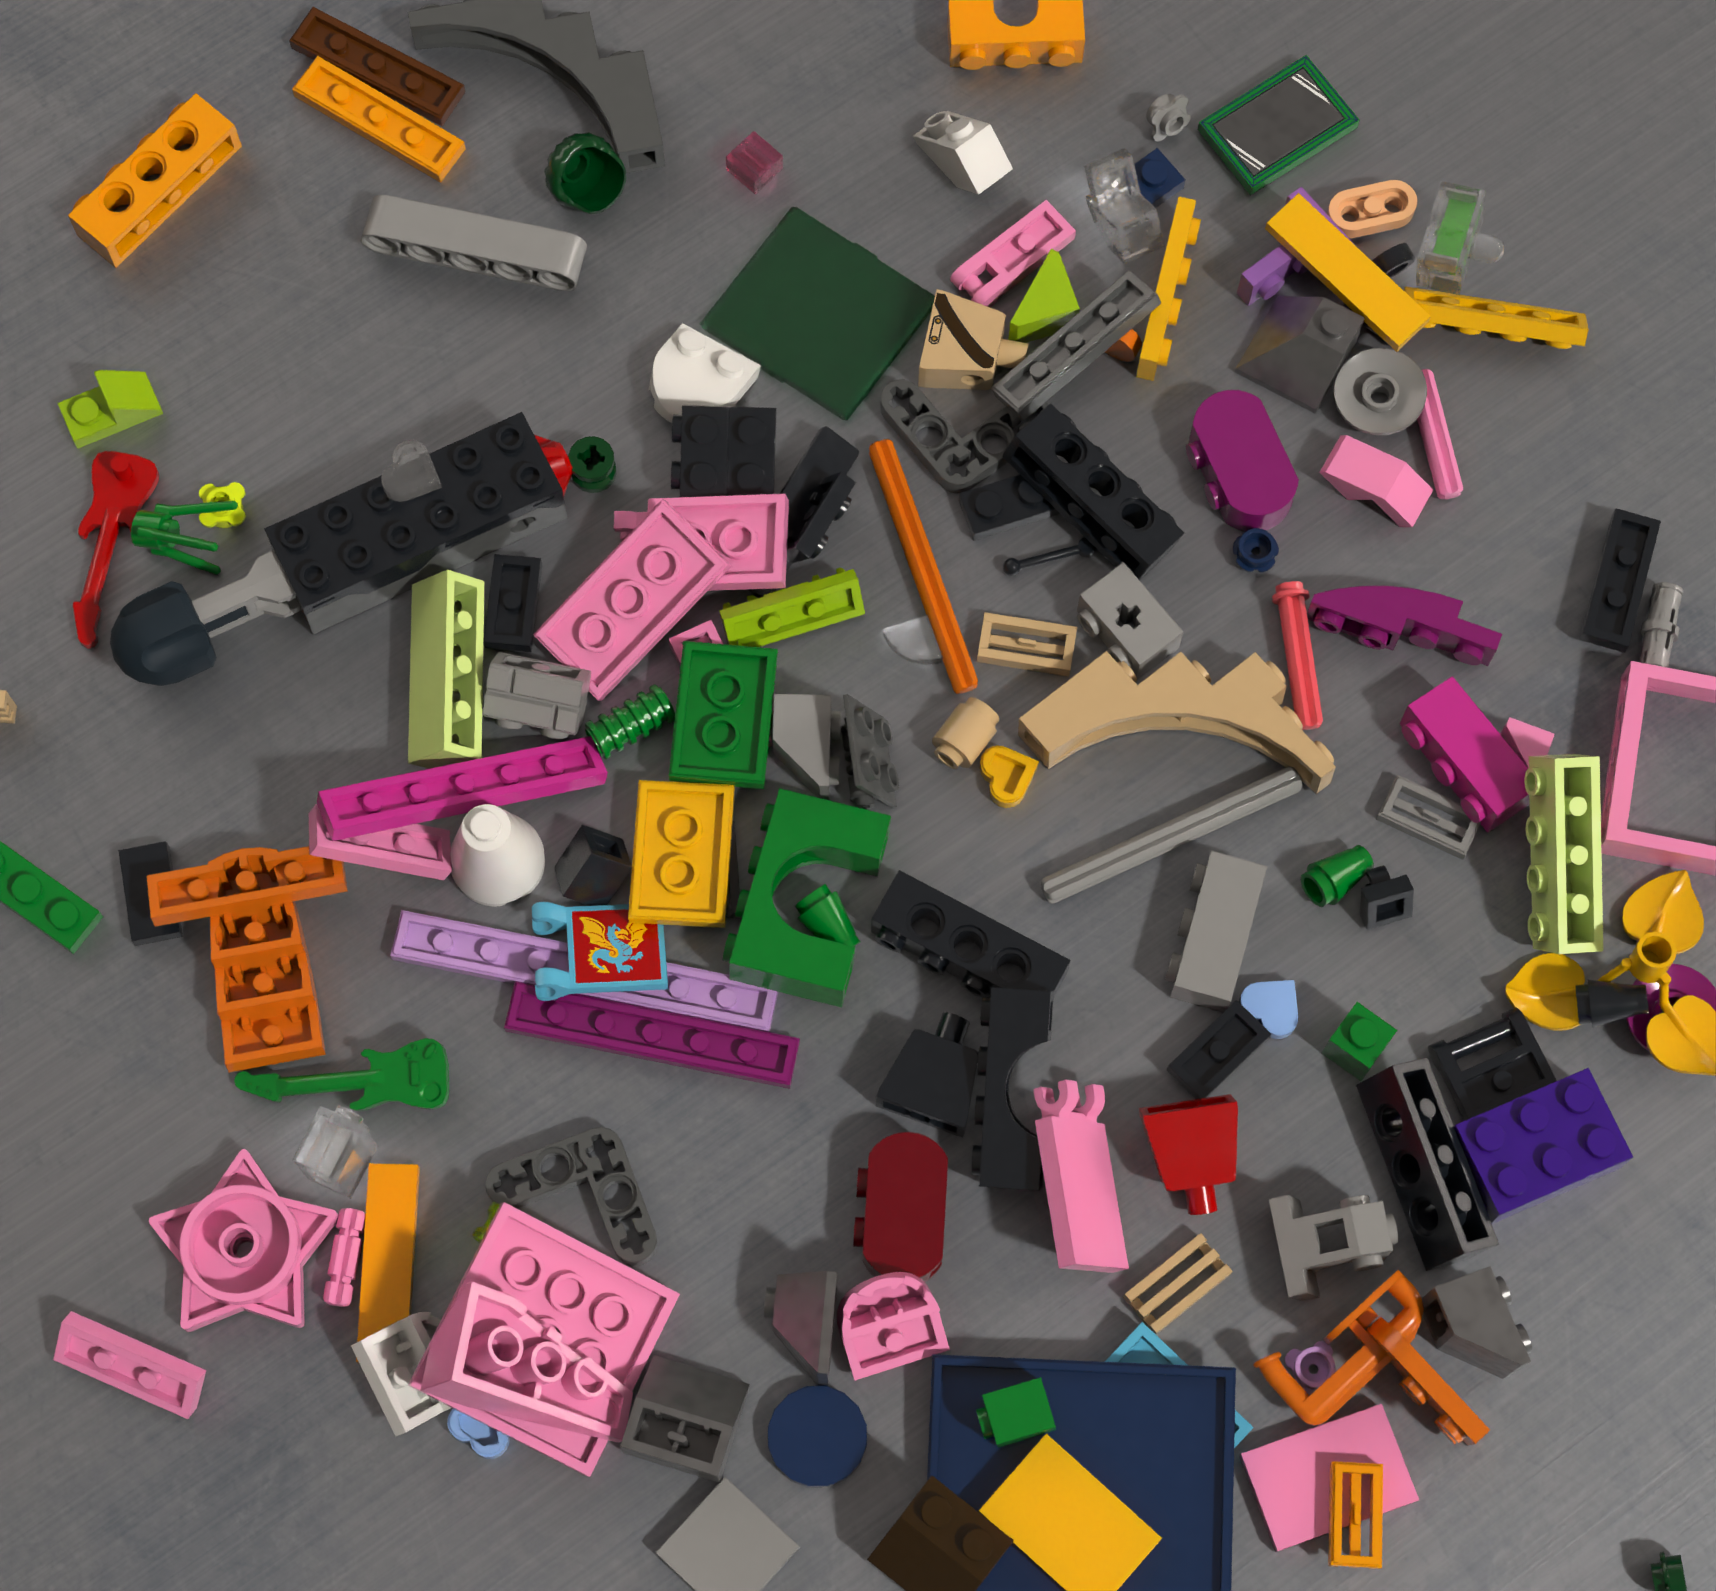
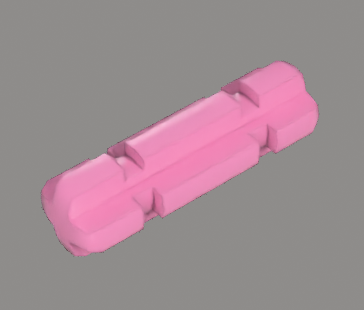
M342 1208L338 1214L336 1228L340 1231L339 1235H334L327 1273L331 1279L326 1281L323 1294L324 1302L332 1306L347 1307L351 1304L354 1287L350 1283L351 1280L356 1279L362 1246L359 1234H363L365 1229V1213L352 1208Z

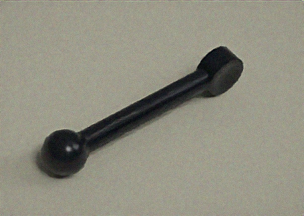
M1084 537L1075 546L1022 560L1009 558L1003 563V571L1009 576H1015L1021 569L1080 554L1082 557H1090L1095 553L1096 548Z

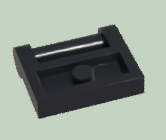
M1517 1007L1502 1013V1019L1448 1043L1440 1040L1428 1046L1431 1060L1441 1073L1464 1121L1557 1081L1524 1015ZM1507 1037L1515 1040L1518 1047L1462 1072L1456 1062L1457 1059Z

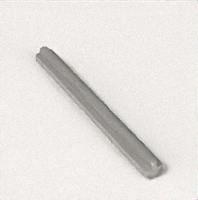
M1288 766L1044 877L1040 884L1042 892L1049 903H1057L1298 793L1303 786L1301 778L1294 767Z

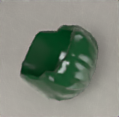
M590 132L574 133L565 137L561 143L557 144L547 159L548 166L544 170L546 186L554 199L561 205L588 214H598L610 208L623 192L626 183L624 164L611 145L602 137Z

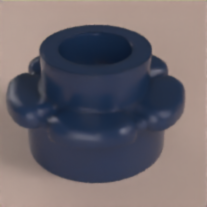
M1259 528L1246 531L1242 536L1237 537L1233 544V554L1237 556L1236 563L1247 572L1258 570V572L1262 573L1270 570L1275 564V556L1279 553V547L1274 537L1268 531ZM1257 548L1260 554L1253 555L1251 550Z

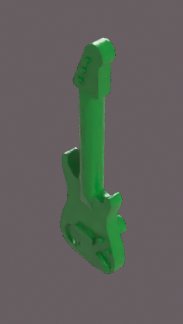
M429 1038L411 1042L393 1052L381 1053L371 1049H364L361 1055L368 1058L371 1063L368 1070L281 1077L277 1073L253 1075L249 1072L241 1071L234 1079L236 1087L240 1090L277 1103L282 1101L283 1096L364 1089V1096L358 1101L350 1103V1109L355 1111L369 1110L387 1102H402L413 1107L429 1110L438 1109L446 1104L450 1092L449 1063L446 1050L441 1043Z

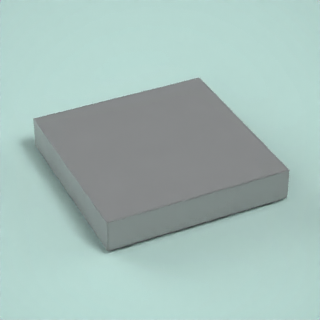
M724 1477L657 1550L656 1554L694 1591H761L798 1551L800 1546L731 1481Z

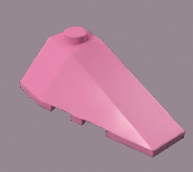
M475 1282L467 1283L431 1340L420 1391L466 1407L613 1442H622L629 1419L633 1392L590 1357L583 1359L561 1340L564 1336L553 1327L545 1328L527 1314L528 1307L517 1298Z

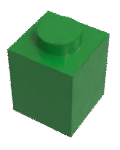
M1356 1002L1329 1039L1322 1054L1359 1081H1362L1398 1030Z
M1041 1377L983 1394L985 1407L976 1409L984 1439L995 1437L998 1448L1056 1430Z

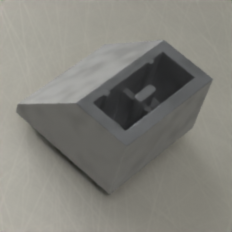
M1491 1266L1435 1286L1422 1298L1424 1305L1423 1317L1438 1350L1502 1379L1512 1376L1531 1362L1528 1353L1532 1352V1344L1528 1333L1521 1323L1515 1325L1508 1305L1512 1304L1510 1291L1501 1276L1495 1277Z
M654 1355L636 1395L620 1445L623 1453L720 1483L750 1384Z

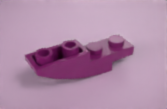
M1356 586L1329 590L1314 594L1307 612L1308 620L1313 621L1314 625L1320 630L1333 634L1340 632L1357 637L1360 643L1372 649L1382 650L1387 648L1394 650L1400 635L1408 637L1409 641L1418 647L1442 649L1453 653L1457 660L1468 665L1483 664L1489 666L1502 637V633L1458 618L1463 601L1414 588Z

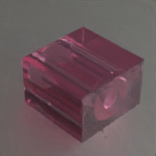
M755 131L748 135L726 156V170L755 195L783 169V155Z

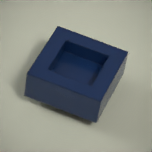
M1156 148L1123 171L1121 181L1146 210L1151 212L1184 189L1186 179L1164 154Z

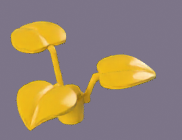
M1680 870L1659 876L1647 882L1629 897L1624 905L1621 920L1625 933L1630 938L1637 940L1638 943L1629 958L1622 959L1619 965L1597 981L1611 982L1625 971H1630L1641 982H1657L1659 984V1004L1664 1013L1655 1015L1646 1027V1044L1649 1052L1659 1064L1672 1071L1684 1074L1716 1076V1011L1707 1002L1693 995L1681 997L1673 1007L1669 1002V983L1671 982V977L1667 971L1675 960L1676 954L1690 950L1699 942L1704 929L1702 909L1692 889L1689 874L1686 870ZM1555 953L1542 954L1524 964L1516 976L1505 986V995L1513 1008L1517 1007L1525 1019L1531 1023L1554 1031L1570 1030L1581 1025L1578 1018L1575 985H1584L1585 974L1580 965L1566 955Z

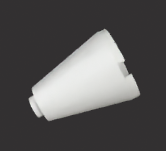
M483 804L471 809L465 815L451 845V875L455 883L466 897L482 905L497 907L506 905V903L520 897L521 899L536 888L544 872V848L536 830L522 818L495 805Z

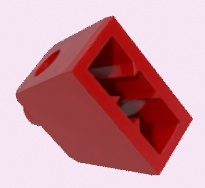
M1228 1094L1139 1108V1115L1166 1191L1185 1189L1187 1209L1190 1215H1202L1217 1211L1214 1185L1230 1183L1236 1180L1238 1105L1234 1097Z

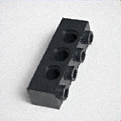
M1051 403L1014 436L1002 455L1029 484L1115 567L1124 562L1139 581L1172 550L1185 533L1177 526L1174 518L1169 513L1161 510L1143 493L1142 488L1135 480L1128 478L1110 461L1107 453L1102 448L1089 441L1076 428L1073 420L1058 411ZM1056 455L1063 457L1068 463L1062 462ZM1090 487L1096 489L1101 496L1095 494ZM1124 520L1130 522L1134 528L1129 527Z
M900 870L871 919V932L876 934L875 940L882 946L898 953L901 952L902 948L918 956V963L927 970L938 975H943L946 971L962 980L960 984L963 988L979 997H986L987 994L991 995V987L1054 991L1055 996L1068 973L1071 961ZM919 919H930L936 923L938 930L931 936H921L913 930V923ZM962 941H971L979 946L981 953L973 959H965L960 957L954 948ZM1012 963L1022 969L1024 976L1018 981L1009 982L999 976L997 969L1003 964Z
M1428 1058L1392 1065L1357 1084V1090L1425 1270L1429 1271L1462 1262L1499 1245Z

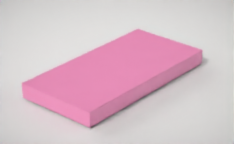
M662 499L533 635L562 665L591 671L589 692L598 701H602L725 574L731 565L666 500Z

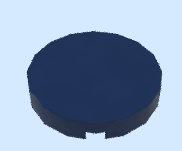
M806 1386L788 1394L774 1409L768 1425V1449L776 1467L790 1481L807 1488L829 1487L846 1480L861 1464L867 1448V1424L859 1406L844 1392L828 1386Z

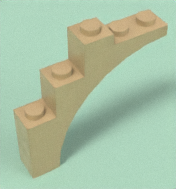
M1106 651L1019 718L1018 736L1047 769H1050L1080 749L1111 737L1147 730H1189L1225 737L1260 751L1284 767H1294L1301 781L1316 794L1331 783L1336 768L1333 764L1334 758L1327 747L1320 741L1316 740L1313 742L1304 733L1302 723L1292 709L1287 706L1283 708L1280 706L1283 703L1287 687L1285 685V677L1273 662H1264L1256 652L1213 685L1210 684V675L1198 661L1193 660L1190 662L1182 652H1179L1137 685V677L1129 665L1124 661L1116 662Z

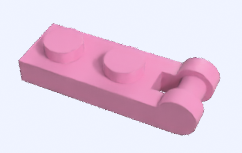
M1045 200L960 265L951 275L950 281L959 291L965 290L972 297L971 301L991 308L999 297L1041 266L1051 249L1059 252L1075 239L1076 230ZM985 270L993 277L987 284H984L978 278V275Z

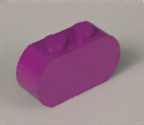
M1225 390L1211 395L1202 402L1194 416L1189 441L1186 444L1189 462L1194 470L1201 469L1207 482L1204 485L1206 498L1213 510H1220L1226 524L1244 532L1254 528L1269 530L1281 523L1287 516L1298 487L1299 479L1261 399L1241 390Z

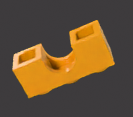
M948 0L947 26L950 67H962L967 70L1006 65L1010 68H1023L1029 64H1051L1056 67H1065L1073 63H1082L1085 46L1083 0H1037L1035 18L1023 26H1009L1001 22L994 12L993 0Z

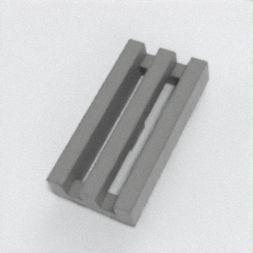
M1396 775L1376 820L1462 860L1466 856L1481 821L1479 823L1471 821L1463 811L1460 803L1400 775ZM1401 791L1468 822L1469 826L1465 829L1440 817L1438 814L1422 809L1397 796ZM1392 807L1462 839L1461 843L1392 811Z

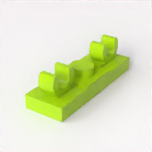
M841 567L836 568L835 575L820 579L817 574L812 576V582L807 581L768 593L761 598L749 595L747 596L748 602L732 607L727 602L723 604V609L719 610L727 645L761 647L865 614L859 581L854 569L845 571Z

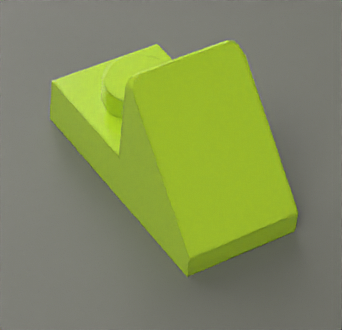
M94 371L99 384L98 387L58 403L77 449L163 414L146 372Z

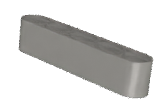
M376 195L373 197L361 236L362 244L377 253L560 291H572L576 288L587 248L586 242L581 237L565 231L389 195Z

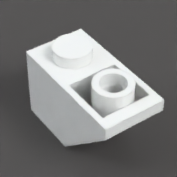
M943 111L928 118L924 123L925 127L913 135L917 145L957 188L979 195L1013 169L989 123L953 112Z

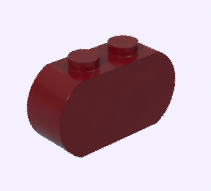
M900 1132L887 1136L870 1151L868 1168H858L856 1197L866 1198L865 1217H855L853 1247H863L862 1261L873 1277L893 1272H907L916 1275L926 1282L942 1266L948 1157L935 1141L925 1135L914 1132Z

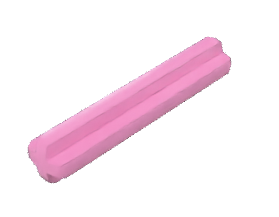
M1423 369L1422 372L1427 384V397L1425 406L1417 421L1437 497L1441 500L1452 499L1461 495L1463 484L1434 374L1430 369Z

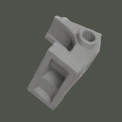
M1289 1195L1269 1199L1289 1298L1299 1301L1319 1298L1320 1292L1316 1272L1327 1267L1352 1262L1354 1271H1363L1384 1265L1385 1259L1391 1252H1394L1393 1244L1398 1243V1232L1393 1214H1385L1383 1201L1370 1203L1368 1195L1354 1196L1339 1201V1209L1304 1216L1299 1199ZM1344 1223L1349 1248L1322 1254L1317 1229Z

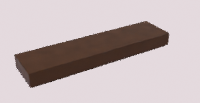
M315 7L311 8L289 40L293 50L313 60L317 56L323 58L411 111L442 127L465 94L464 84Z

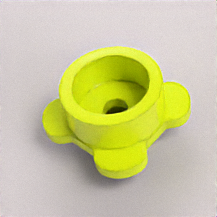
M232 482L228 486L215 487L213 484L202 486L199 490V497L203 503L236 501L238 508L235 510L199 514L201 524L207 528L214 526L230 528L241 525L246 518L242 505V498L246 494L244 487L237 482Z

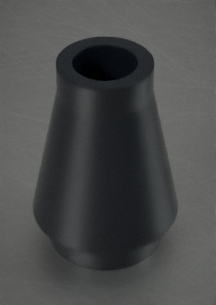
M1587 979L1588 984L1575 985L1579 1024L1592 1023V1028L1635 1015L1649 1014L1646 984L1630 985Z

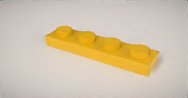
M1178 197L1156 288L1161 304L1150 313L1140 354L1137 378L1154 381L1157 365L1167 366L1172 340L1164 338L1167 324L1173 326L1177 324L1182 299L1174 298L1177 284L1186 286L1192 259L1183 256L1186 244L1195 246L1201 219L1193 217L1196 200Z
M1404 287V291L1431 316L1429 322L1423 328H1433L1436 324L1454 326V329L1458 332L1469 335L1481 334V331L1500 333L1499 335L1502 338L1514 342H1523L1527 338L1545 340L1547 345L1560 349H1568L1572 345L1585 346L1589 328L1584 313Z

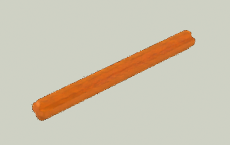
M890 439L874 442L869 447V455L953 691L956 694L972 691L977 688L978 678L894 444Z

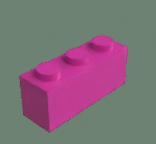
M1453 676L1407 706L1400 721L1404 738L1415 750L1420 749L1430 761L1432 771L1438 781L1444 786L1452 788L1460 798L1462 809L1474 823L1481 821L1480 824L1489 833L1530 805L1529 795L1526 792L1524 783L1525 773L1528 769L1527 766Z

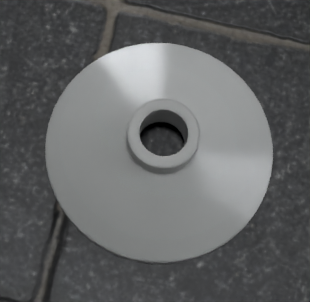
M1372 348L1351 357L1340 369L1334 385V400L1340 415L1353 428L1370 435H1390L1406 429L1422 413L1427 397L1426 380L1417 363L1404 353L1388 348ZM1375 393H1383L1388 397V400L1385 403H1376L1371 399V396Z

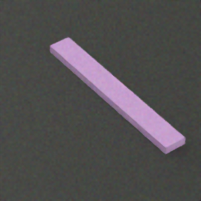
M401 910L390 954L391 959L395 961L510 984L520 982L535 985V973L539 968L550 967L569 972L568 946L566 942ZM667 962L668 989L580 993V995L770 1032L778 997L777 991L729 980L728 974Z

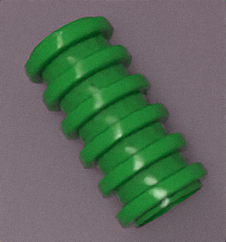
M653 684L649 687V693L645 694L641 691L637 693L635 701L627 699L623 703L624 707L614 706L611 708L610 715L607 716L602 713L598 715L599 721L593 723L589 720L585 723L587 737H592L600 757L607 760L611 757V751L616 750L619 753L624 750L623 745L627 742L633 745L637 742L636 737L641 735L643 738H646L650 734V729L654 728L658 731L662 729L663 722L667 721L671 724L675 721L674 708L661 687Z

